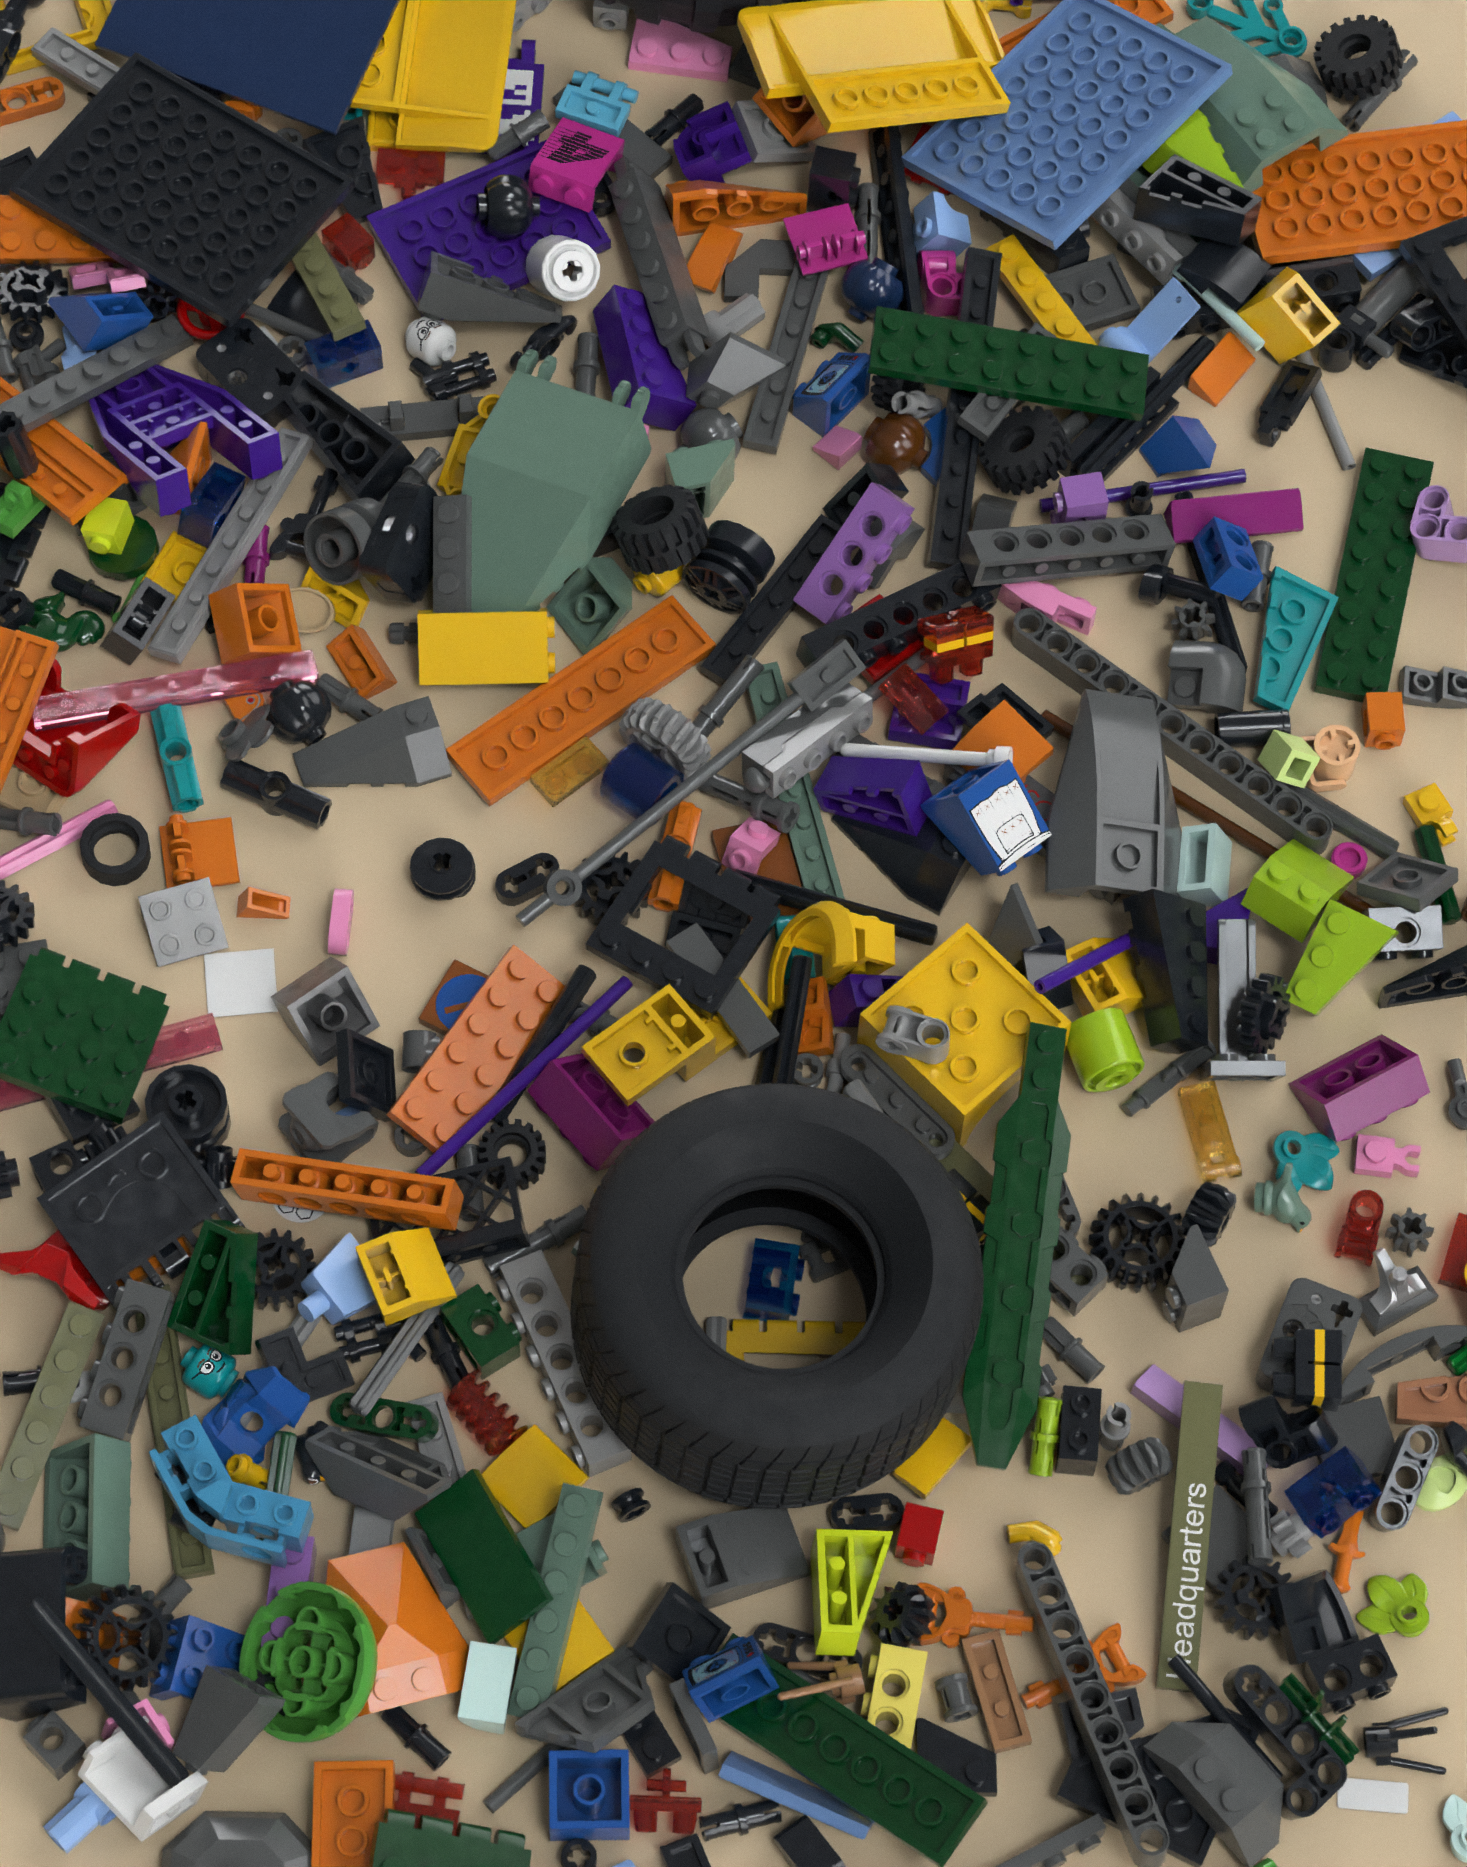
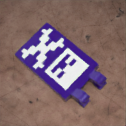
M522 39L521 59L509 58L498 137L510 129L509 124H517L537 109L542 111L545 71L544 64H535L536 40ZM540 134L528 141L526 147L523 148L520 145L506 155L514 154L538 144ZM482 152V153H473V154H488V153H487V152Z

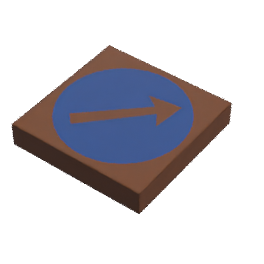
M454 959L421 1013L419 1024L445 1035L488 975Z

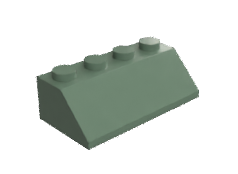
M93 1433L51 1450L45 1464L43 1548L76 1546L88 1550L87 1576L84 1582L78 1585H66V1597L88 1601L90 1596H97L101 1599V1589L110 1588L114 1592L116 1584H125L127 1589H129L130 1470L132 1466L130 1442Z

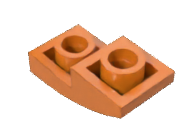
M712 222L710 223L687 264L694 287L715 294L726 265L734 259L743 237L742 233Z

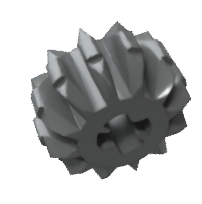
M1148 1437L1128 1445L1126 1448L1118 1451L1117 1454L1111 1456L1105 1468L1109 1474L1107 1476L1112 1486L1116 1487L1118 1493L1130 1495L1160 1481L1161 1478L1169 1474L1174 1465L1170 1459L1169 1451L1166 1446H1163L1160 1439Z

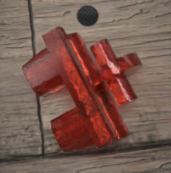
M906 662L878 687L898 709L900 715L904 716L921 735L949 711L946 705Z
M663 1768V1779H647V1791H662V1796L630 1794V1810H634L633 1818L636 1832H657V1811L673 1812V1833H694L697 1813H701L702 1797L670 1796V1792H686V1780H671V1768Z

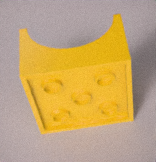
M966 923L860 1013L857 1044L870 1047L952 1127L955 1133V1141L963 1147L967 1143L973 1129L987 1111L1020 1080L1028 1024L1033 1022L1067 1029L1064 1049L1065 1056L1072 1022L1043 994L1036 992L1034 986L971 925ZM888 1006H902L913 1012L944 1021L950 1030V1048L946 1059L941 1063L927 1064L923 1061L904 1055L892 1054L879 1048L875 1040L877 1035L883 1032L887 1021L885 1013ZM934 1037L924 1040L929 1045H936L942 1042Z

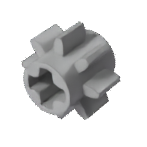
M1283 1509L1270 1518V1523L1273 1526L1271 1529V1544L1282 1557L1291 1553L1293 1557L1295 1556L1298 1559L1312 1549L1308 1539L1314 1536L1315 1533L1299 1511L1290 1515L1288 1511L1285 1512Z

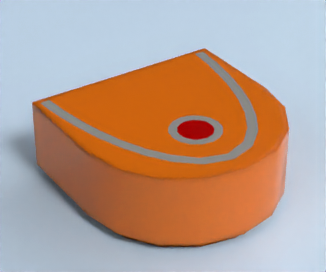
M245 686L222 695L232 718H238L242 722L253 710L265 705L262 693L254 687Z

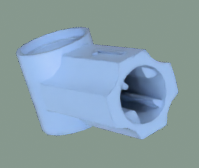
M85 1782L75 1791L74 1799L43 1826L51 1839L66 1854L98 1825L104 1826L116 1817Z

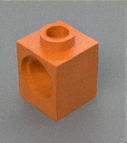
M1366 692L1361 707L1365 747L1387 750L1400 746L1406 730L1402 692Z

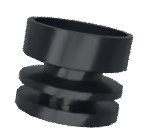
M717 520L708 529L709 537L706 539V546L700 549L701 553L697 557L692 558L684 567L682 579L693 595L705 604L722 612L740 614L747 609L751 598L757 593L758 585L765 580L773 567L775 555L767 542L753 530L729 520Z

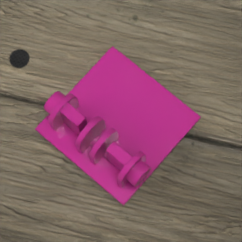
M848 203L783 218L803 276L851 265L863 259L868 261L869 259L863 245L866 244L865 233L863 230L858 231Z

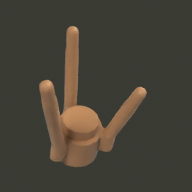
M847 1659L835 1662H788L786 1666L790 1670L835 1672L828 1673V1682L778 1693L777 1699L782 1701L831 1690L833 1697L840 1695L835 1700L842 1705L856 1702L855 1696L865 1694L860 1666L858 1663L848 1665Z

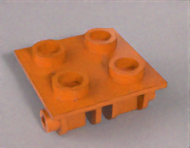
M174 814L169 817V822L166 823V826H159L167 888L209 877L212 887L240 883L231 817L188 823L183 819V815Z

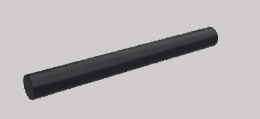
M1178 1654L1167 1663L1168 1666L1217 1723H1230L1280 1779L1283 1776L1281 1771L1181 1655Z

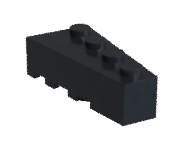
M305 370L301 372L281 396L358 498L367 497L380 502L403 475L404 467L411 465L415 460L414 456L399 439Z
M1150 889L1122 899L1124 912H1130L1133 928L1128 930L1131 945L1136 944L1140 965L1135 966L1137 980L1141 981L1146 992V998L1142 1000L1150 1047L1180 1054L1208 1045L1206 904L1156 889Z

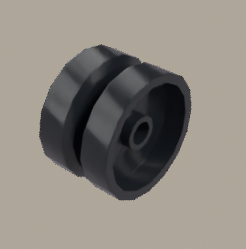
M192 1064L178 1065L160 1073L149 1085L145 1098L147 1119L149 1120L163 1111L196 1158L198 1155L205 1156L206 1147L222 1145L227 1139L231 1126L226 1089L217 1075L205 1067Z

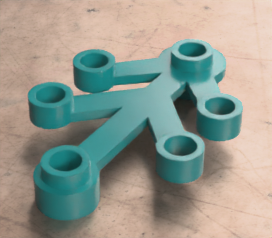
M1187 0L1186 11L1193 19L1200 20L1208 16L1213 20L1236 28L1238 30L1231 33L1244 42L1258 38L1268 41V43L1253 47L1266 57L1283 53L1300 57L1306 51L1307 38L1300 28L1290 26L1283 12V2L1281 0H1265L1262 8L1263 16L1273 20L1276 30L1264 24L1254 0H1232L1235 6L1242 8L1245 17L1214 5V0ZM1273 6L1277 10H1270L1268 7Z

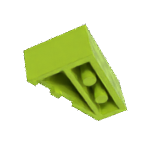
M1330 899L1288 984L1286 993L1291 994L1288 1002L1318 1016L1399 932Z

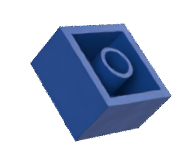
M629 1749L599 1750L596 1753L582 1750L549 1751L550 1841H571L573 1839H584L587 1841L630 1840Z

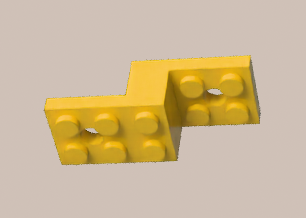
M740 976L739 980L767 1018L771 1020L773 1013ZM668 984L581 1046V1053L628 1107L676 1071L685 1082L738 1043L719 1017L714 1016L710 1019L690 1008L676 990ZM637 1048L645 1056L641 1061L632 1063L627 1061L623 1054L628 1049Z

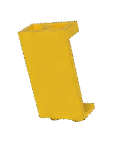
M540 608V611L433 613V610H418L419 685L549 683L548 674H555V652H548V638H555L554 616L547 617V608Z

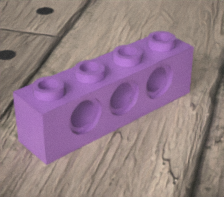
M871 482L793 601L825 624L850 614L853 610L851 603L858 593L862 594L869 587L873 579L871 574L876 566L884 563L891 554L893 548L890 545L896 536L903 534L912 522L910 515L915 508L883 485ZM880 518L882 530L877 536H873L870 531L871 523L874 519ZM859 547L862 550L863 557L861 562L854 566L851 562V553L855 548ZM839 576L842 579L843 588L839 594L834 595L831 590V583Z

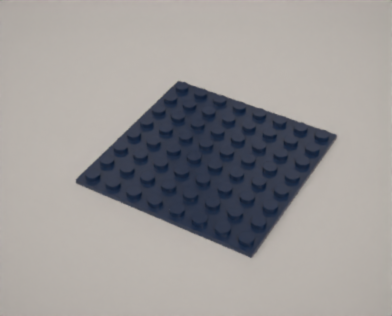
M116 0L95 46L130 59L137 52L184 80L337 135L400 0Z

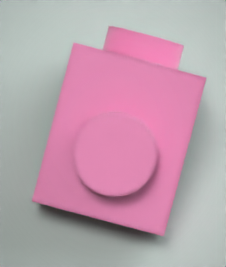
M749 816L730 836L722 864L732 870L739 869L757 874L761 860L777 845L781 833L770 828L766 823Z

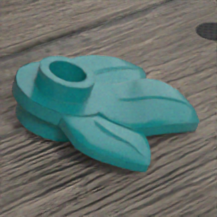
M1292 1130L1282 1132L1275 1138L1272 1151L1274 1158L1278 1162L1275 1173L1276 1180L1282 1176L1285 1165L1289 1162L1293 1163L1291 1179L1297 1192L1303 1184L1320 1191L1332 1189L1334 1176L1328 1160L1334 1158L1340 1152L1332 1139L1320 1133H1311L1303 1136L1299 1132ZM1288 1143H1293L1296 1146V1154H1291L1288 1151Z

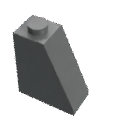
M206 1665L172 1753L185 1761L184 1767L191 1772L199 1771L202 1775H207L208 1771L226 1772L283 1708L286 1700L233 1668Z

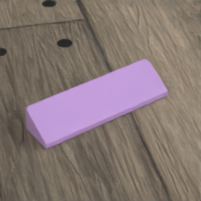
M1153 1364L1134 1383L1130 1394L1179 1429L1183 1385ZM1221 1413L1217 1458L1230 1462L1237 1469L1236 1472L1244 1476L1241 1452L1242 1450H1247V1448L1257 1446L1245 1430Z

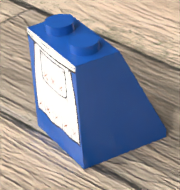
M1010 759L972 768L920 804L924 813L981 876L992 873L1002 876L1017 867L1016 860L1022 856L1026 858L1042 849L1041 842L1052 835Z

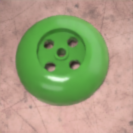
M306 1581L294 1583L277 1591L279 1595L266 1607L261 1606L246 1631L239 1663V1672L253 1681L258 1678L257 1670L261 1671L263 1675L271 1672V1676L275 1677L277 1690L274 1684H265V1686L280 1697L282 1695V1698L286 1700L283 1706L285 1717L277 1713L263 1730L278 1739L298 1743L320 1741L337 1734L347 1727L365 1706L374 1686L378 1665L377 1644L373 1628L358 1603L338 1588L323 1583ZM288 1616L292 1619L294 1624L285 1630L283 1637H278L277 1640H269L261 1647L262 1636L271 1630V1623L276 1618ZM311 1639L310 1646H306L309 1640Z

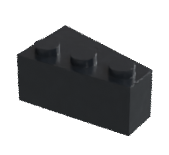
M1174 154L1139 187L1133 219L1238 247L1256 228L1262 197Z

